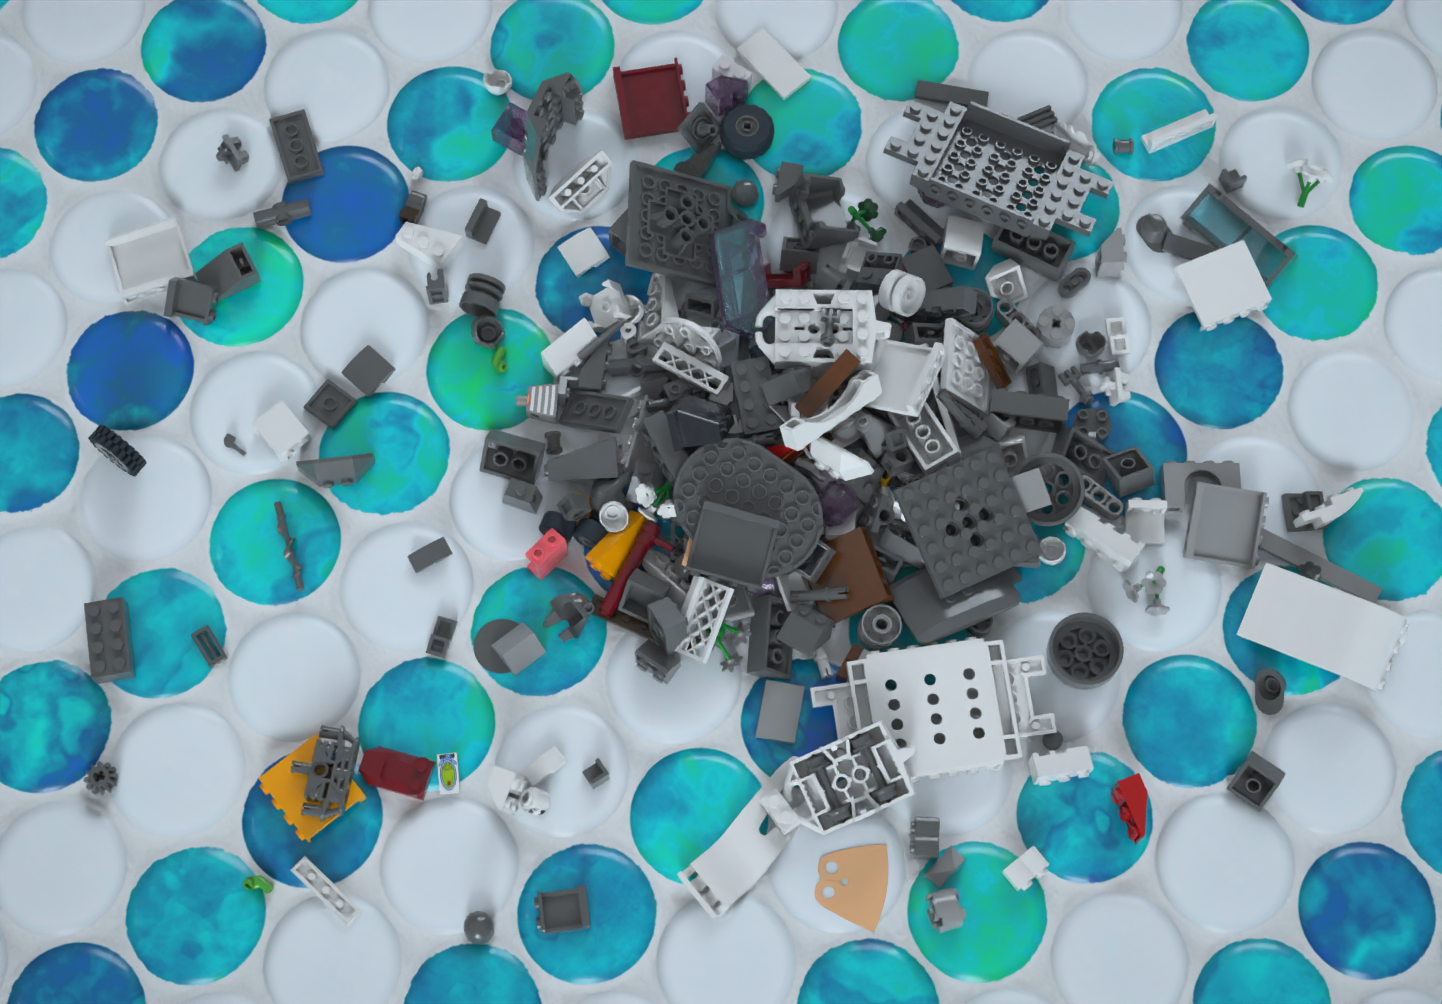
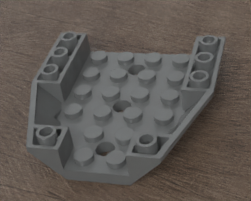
M568 72L542 81L527 110L525 125L527 132L524 137L527 147L523 149L526 179L538 202L541 196H545L548 186H546L547 178H545L546 170L544 169L543 160H546L548 157L550 145L555 143L557 131L561 130L564 121L576 126L578 120H582L584 115L581 85Z

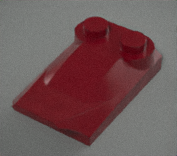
M378 746L365 750L359 772L364 777L367 785L424 801L436 762L426 757H417Z

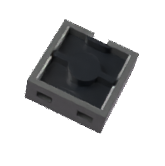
M819 539L810 557L802 565L794 569V571L810 582L816 583L836 553V550Z

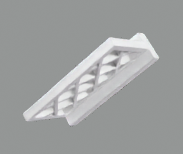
M701 576L693 577L680 612L688 619L687 636L675 651L707 664L734 589ZM710 587H712L713 592L708 595ZM726 590L724 598L720 601L719 593ZM714 597L716 604L710 607L709 600ZM705 605L706 611L701 613L702 608ZM717 609L718 615L713 619L712 612ZM707 616L709 623L703 625L702 619ZM698 623L699 629L694 632L695 627ZM711 628L710 636L706 637L705 631ZM701 635L702 641L697 644L695 637ZM691 641L692 648L687 650L689 643ZM704 647L703 655L700 657L698 649Z

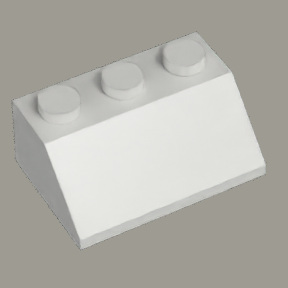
M585 318L541 352L543 367L557 382L560 381V376H569L573 369L579 368L585 363L586 359L581 361L577 355L598 338Z

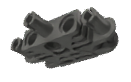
M321 725L320 729L322 731L319 732V738L334 739L337 742L331 741L330 744L324 740L323 743L322 740L317 739L311 764L296 760L292 761L291 773L309 775L304 793L305 800L310 801L312 799L316 803L319 800L323 804L319 806L304 802L302 805L304 809H301V815L320 818V822L335 814L344 815L360 747V738L356 737L355 739L343 725L340 729ZM345 740L352 743V746L346 747ZM318 768H326L323 775H316ZM332 803L339 804L338 808L330 809Z

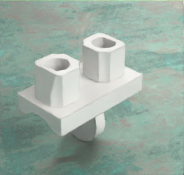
M1117 367L1112 372L1107 373L1106 377H1104V382L1099 384V389L1105 391L1106 396H1109L1110 406L1127 402L1131 398L1130 391L1123 390L1122 385H1126L1129 381L1128 374L1122 373L1120 368Z

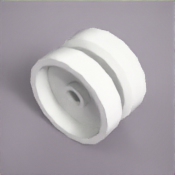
M892 270L885 276L879 288V303L882 308L906 317L912 316L919 310L925 298V282L922 278L904 271Z

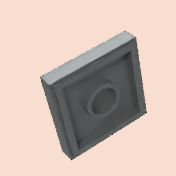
M327 379L304 405V409L334 430L357 404V400Z

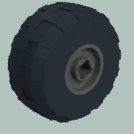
M742 104L733 107L725 113L720 124V140L727 152L734 157L746 160L762 156L770 149L774 139V124L766 110L754 104Z

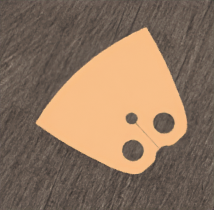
M886 844L860 846L823 856L818 866L821 879L815 887L816 900L840 917L874 932L878 925L887 893L888 855ZM830 861L838 865V871L834 874H829L825 869L826 864ZM842 879H847L848 885L843 886L841 884ZM826 886H831L835 891L834 896L830 899L822 895V889Z

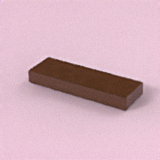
M987 332L973 340L996 388H1005L1011 384L1012 381Z

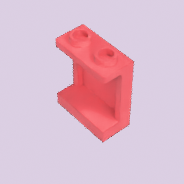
M551 528L525 553V556L531 561L527 568L539 580L542 581L568 555L566 540Z

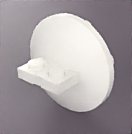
M678 317L665 319L657 327L654 335V343L657 350L666 342L718 371L721 370L722 356L716 344V341L722 336L721 329L703 327ZM676 364V368L678 370H686L685 368Z

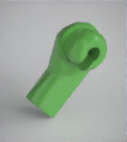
M503 347L497 348L491 360L495 371L500 374L505 373L508 369L507 364L503 361L506 349Z
M261 875L250 876L243 881V887L246 890L261 888L265 893L269 894L274 889V886Z

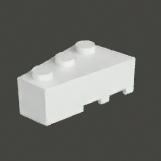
M1088 746L1067 748L1065 751L1056 753L1053 750L1049 751L1047 755L1039 756L1038 753H1033L1028 761L1033 785L1039 784V786L1050 785L1051 781L1055 780L1066 782L1070 780V777L1074 776L1085 778L1094 769Z

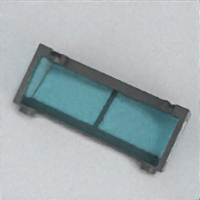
M1210 183L1180 217L1184 220L1182 224L1189 230L1195 229L1219 249L1244 240L1267 289L1298 258L1296 253Z

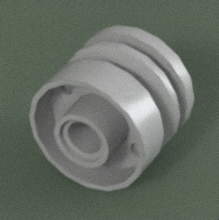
M879 604L870 607L857 625L856 631L859 641L869 650L882 651L887 649L901 633V617L895 609L888 605Z

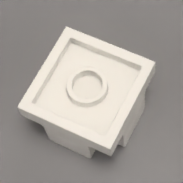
M860 237L859 242L850 241L844 250L838 271L847 278L857 281L866 252L883 251L877 249V242Z

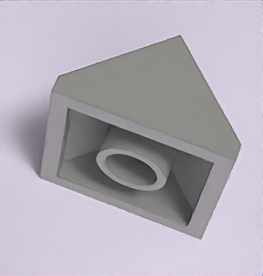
M523 622L491 645L514 676L546 653L534 632Z

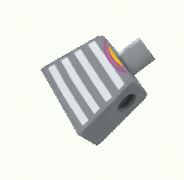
M559 384L529 386L527 396H516V406L526 407L528 418L557 424L559 407L557 405V393Z

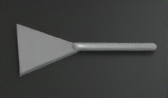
M787 405L769 406L784 423L790 420ZM805 446L803 448L809 459H812L810 452Z

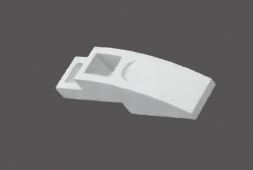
M1354 487L1348 488L1343 491V494H1338V492L1330 494L1322 505L1314 508L1315 511L1310 512L1308 509L1298 514L1299 517L1293 521L1295 527L1298 528L1312 523L1316 530L1331 523L1356 503L1363 492L1362 487L1355 490Z

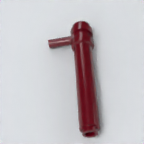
M647 521L641 527V533L637 534L634 546L599 606L598 613L606 618L613 615L621 601L628 578L636 568L640 567L647 552L652 549L654 544L669 552L674 550V545L658 538L661 529L658 525Z

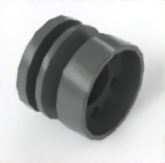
M481 273L470 274L465 285L466 291L462 294L459 307L474 317L483 314L497 317L500 308L499 302L503 299V294L506 290L505 285L500 280Z
M970 288L977 292L976 316L972 314V316L968 315L956 318L955 320L977 335H980L987 331L992 323L993 302L986 291L980 288Z

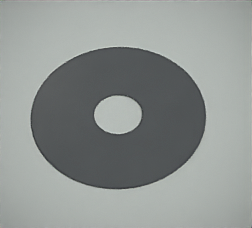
M497 619L485 624L478 631L474 640V654L479 664L486 670L499 674L511 672L491 645L518 626V623L508 619Z

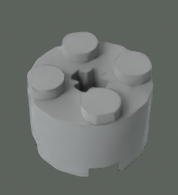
M1054 305L1044 309L1039 315L1036 324L1039 330L1038 339L1047 348L1049 346L1059 349L1067 345L1075 328V320L1071 312L1061 305Z
M947 888L925 895V902H929L930 906L927 914L933 929L938 928L937 934L962 927L963 919H966V912L963 907H960L958 902L959 894L956 888Z

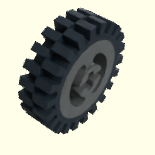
M100 424L88 438L98 451L129 475L136 476L147 464L143 456L134 450V447L130 446L127 441H124L122 437L104 425Z

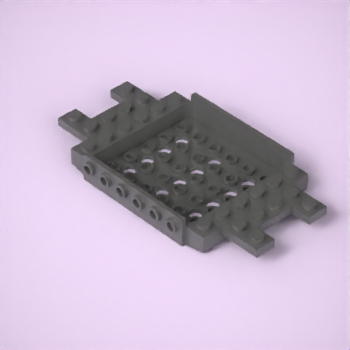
M910 99L904 110L903 117L918 122L908 142L890 136L883 151L887 155L916 166L911 175L910 185L924 192L927 197L1027 238L1032 236L1047 240L1055 223L1088 237L1090 236L1097 219L1082 214L1080 211L1089 192L1107 199L1114 182L1081 169L1085 155L1070 150L1071 141L972 101L969 102L967 108L950 101L943 113ZM973 141L976 145L971 147L966 142ZM967 153L970 158L964 159L960 154ZM1000 155H1008L1010 159L1003 160ZM960 165L964 170L957 171L954 166ZM1001 167L1004 171L999 173L994 168ZM1040 168L1044 173L1037 174L1034 169ZM953 177L958 182L950 183L948 178ZM995 179L998 184L992 185L988 180ZM1033 180L1037 182L1038 185L1031 186L1029 185L1028 181ZM987 191L991 193L992 196L984 197L982 195V192ZM1029 193L1032 198L1026 199L1022 194ZM1022 205L1026 210L1019 211L1016 209V206Z

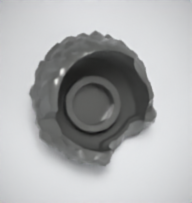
M483 314L478 316L473 321V324H471V334L475 344L483 348L495 349L499 341L505 337L503 326L499 319L493 315Z

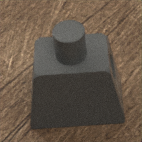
M511 478L502 503L536 514L543 496L537 486Z

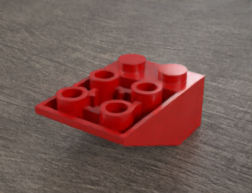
M1139 773L1117 781L1111 789L1112 793H1110L1113 803L1117 804L1120 809L1119 816L1121 821L1125 822L1128 827V837L1131 841L1134 840L1135 845L1145 837L1147 789Z

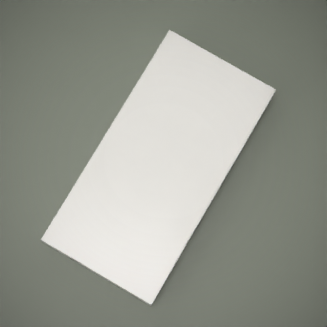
M764 28L736 49V52L783 100L787 99L811 80V76Z

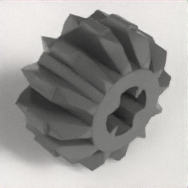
M98 761L97 767L91 764L92 770H86L85 773L88 777L83 779L85 783H88L86 788L88 790L92 789L94 795L99 792L101 796H104L105 790L112 793L110 787H116L117 783L114 780L119 778L117 774H114L116 768L111 767L109 762L103 765L101 761ZM99 777H105L104 780H98Z

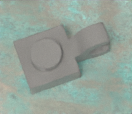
M798 457L794 468L810 478L811 476L815 477L820 482H824L825 477L819 473L825 472L828 474L829 472L825 469L823 471L818 469L807 458L802 459Z

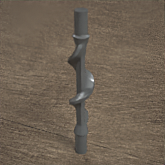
M278 501L274 503L278 521L277 531L285 539L287 546L283 554L292 565V578H294L297 591H303L305 588L301 577L302 565L296 562L292 548V542L296 540V537H289L285 522L286 515L284 514L282 503Z

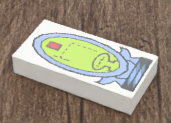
M457 753L438 754L440 795L460 793Z

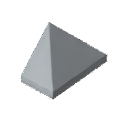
M950 846L924 876L936 887L940 888L966 859Z

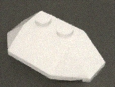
M599 150L580 162L554 186L548 198L559 212L583 214L609 190L613 163L603 150Z
M822 436L809 443V450L814 460V465L822 471L824 469L829 471L828 473L836 479L841 478L847 481L870 475L874 472L868 461Z

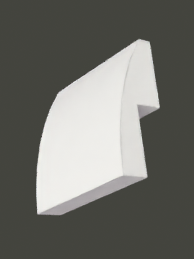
M591 227L579 232L557 247L577 277H580L592 267L597 268L610 258V255Z

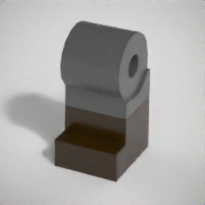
M414 190L410 192L404 208L399 213V219L402 224H405V222L419 223L427 202L426 194Z

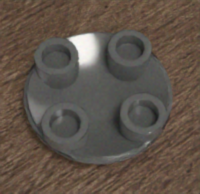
M1086 408L1078 411L1074 418L1073 427L1093 440L1100 442L1109 435L1111 421L1105 410Z

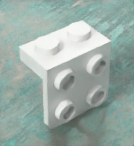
M1132 498L1128 500L1125 506L1126 533L1132 537L1131 540L1138 543L1141 541L1144 544L1164 543V513L1167 509V501L1160 498H1152L1150 500Z

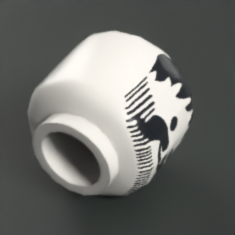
M530 787L521 794L520 803L525 812L540 816L549 809L550 797L546 791Z

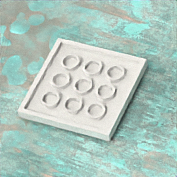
M947 318L945 319L943 344L947 356L941 367L940 390L946 389L954 399L978 412L981 416L988 415L991 377L973 343V340L979 337V335L955 319Z

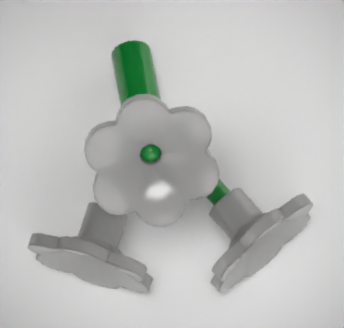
M1158 566L1154 573L1151 571L1147 572L1141 584L1133 585L1128 580H1125L1123 584L1127 597L1134 603L1138 601L1139 595L1137 592L1142 590V587H1145V591L1148 594L1155 593L1153 605H1149L1145 609V612L1151 615H1165L1170 611V607L1162 605L1161 599H1159V594L1167 583L1162 576L1165 571L1163 566Z

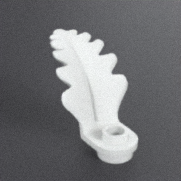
M1061 121L1054 123L1053 134L1071 141L1069 149L1085 155L1084 161L1086 165L1095 166L1098 163L1100 152L1097 151L1095 144L1087 140L1084 132L1079 130L1075 133L1072 126H1069L1067 129L1066 123L1062 124Z

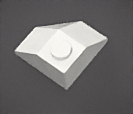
M1011 258L994 265L985 277L989 295L992 297L1009 299L1013 304L1028 298L1020 265Z

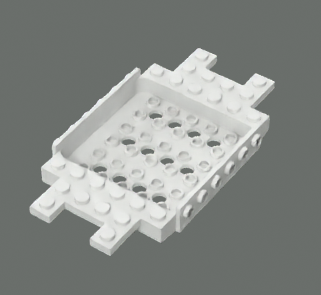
M968 637L965 638V641L957 642V639L945 641V644L933 642L924 647L912 645L907 646V649L903 650L891 648L887 649L888 652L882 653L879 650L868 652L864 659L846 662L848 683L810 688L813 708L832 706L837 740L883 720L895 741L903 739L906 742V747L916 746L917 752L906 760L912 782L920 781V777H928V780L938 779L941 774H947V777L959 776V772L967 771V774L979 773L978 769L986 768V771L998 770V766L1003 765L1004 761L1022 758L1019 738L1057 733L1054 713L1034 716L1028 677L1047 674L1044 654L1006 660L1003 640L984 642L983 638ZM969 668L974 671L975 676L973 679L967 680L964 677L963 672L965 669ZM927 674L934 675L936 679L935 684L927 685L924 681ZM887 680H894L897 686L894 691L886 689L885 683ZM969 688L977 690L978 696L976 699H969L967 697V690ZM930 694L938 696L939 701L936 705L929 704L927 698ZM892 699L897 700L900 704L899 709L896 711L888 707V703ZM978 708L981 711L980 718L973 719L970 716V710ZM934 713H938L942 717V722L938 725L931 722V715ZM894 719L902 721L903 727L901 730H894L891 723ZM977 727L984 730V736L981 739H977L973 735V730ZM942 733L945 736V742L943 744L935 743V734ZM846 741L838 744V749L835 751L829 748L837 758L847 753ZM862 769L863 778H865L866 772Z

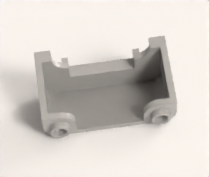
M832 394L829 397L828 406L831 403H835L840 396ZM862 408L856 411L860 415L855 420L854 426L858 432L863 434L869 447L867 451L869 456L877 460L885 451L881 447L886 444L884 432L890 431L893 425Z

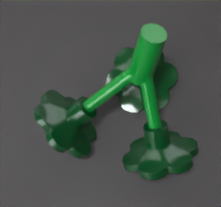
M867 198L858 203V211L853 206H850L848 212L852 219L846 221L847 225L858 220L868 230L870 234L869 240L880 242L887 230L883 227L875 230L866 223L878 217V204Z

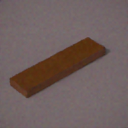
M846 349L796 404L795 408L806 418L812 417L861 361Z

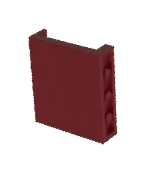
M674 58V64L620 71V66L613 67V78L625 140L679 132L678 126L690 112H687V107H689L688 96H684L683 92L686 91L685 80H681L680 76L683 75L682 64H678L677 58Z

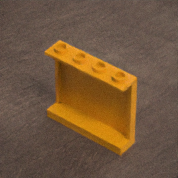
M317 734L258 778L262 783L259 787L266 795L269 793L274 798L271 800L277 810L283 809L286 813L283 816L289 825L294 823L297 827L295 833L302 841L306 839L308 843L311 842L310 838L340 816V814H335L320 822V818L301 815V809H304L302 807L304 802L319 806L323 805L319 800L316 803L312 799L306 801L304 798L309 775L291 773L293 760L312 763L317 739H320ZM318 768L316 775H323L326 768ZM353 779L345 811L359 801L361 803L366 799L365 794ZM332 803L330 809L338 808L339 804Z

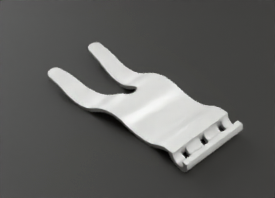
M792 756L784 762L745 806L726 832L708 850L690 863L689 867L677 874L713 920L722 915L730 905L745 894L761 878L783 848L803 826L802 824L798 825L785 836L777 826L767 835H762L759 831L761 823L768 814L761 805L760 799L775 788L781 793L784 788L789 762L799 757ZM806 801L797 808L802 815L808 816L811 814ZM697 872L698 876L690 882L688 878ZM708 886L710 890L701 896L699 893ZM720 901L722 904L713 911L711 907Z

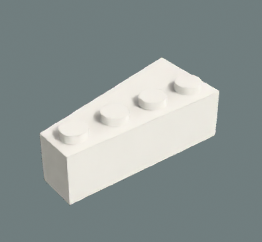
M1080 506L1077 513L1066 521L1063 527L1065 532L1070 537H1076L1080 540L1081 544L1087 549L1091 548L1097 552L1098 557L1108 560L1116 570L1126 573L1139 557L1145 544L1141 541L1138 543L1133 542L1129 534L1118 533L1115 526L1110 523H1101L1100 517Z

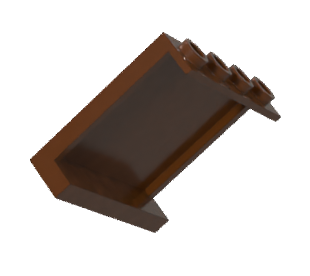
M858 527L825 543L836 550V553L817 582L813 583L809 580L807 582L811 590L825 589V587H848L849 592H842L841 594H849V599H835L832 602H826V600L815 601L816 606L820 608L821 614L834 621L833 628L836 627V623L883 601L888 603L894 600L867 529Z

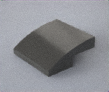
M367 345L350 361L341 374L367 397H371L380 384L385 383L396 368L370 345Z
M1305 491L1302 494H1283L1281 498L1287 532L1314 531L1312 523L1296 528L1293 521L1299 517L1298 514L1308 509L1312 512L1315 511L1314 508L1322 505L1324 502L1323 492ZM1327 524L1324 527L1318 528L1316 530L1329 528V526Z

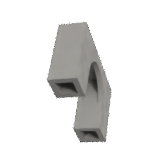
M1230 460L1223 461L1222 463H1215L1214 461H1204L1203 463H1195V461H1185L1184 463L1167 461L1163 463L1160 468L1162 500L1167 501L1165 513H1182L1185 508L1184 483L1192 477H1205L1215 485L1241 489L1240 464Z

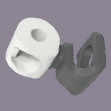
M624 323V326L620 328L621 340L626 345L627 357L633 358L638 354L647 355V344L633 350L634 347L638 346L636 326L632 323Z

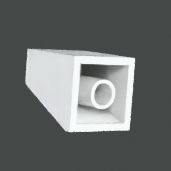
M949 215L945 224L939 254L943 263L974 270L981 255L985 223L975 219H963L958 215Z

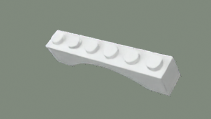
M864 369L850 379L841 397L829 409L810 418L793 417L779 426L785 446L796 451L803 449L813 440L818 439L819 436L833 429L838 423L846 420L856 411L861 410L866 404L874 401L883 394L878 374Z

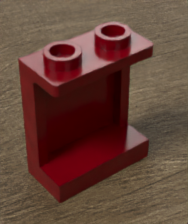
M802 262L793 268V273L773 274L771 272V263L764 264L755 272V282L758 284V288L802 287L811 281L810 262Z

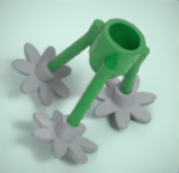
M722 621L712 651L715 646L721 649L726 658V661L720 663L721 666H724L722 672L728 669L730 672H733L734 666L741 667L739 662L743 660V656L738 657L737 652L733 656L729 655L721 641L726 640L724 629L734 632L730 639L736 640L735 644L738 646L741 641L746 644L747 639L745 636L752 634L750 631H747L750 626L749 623L743 626V622L740 621L738 628ZM711 628L706 630V632L708 633L706 637L710 636Z

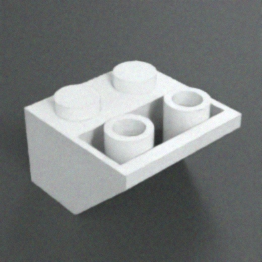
M494 765L487 785L497 809L514 815V812L520 806L519 799L521 793L526 790L527 777Z

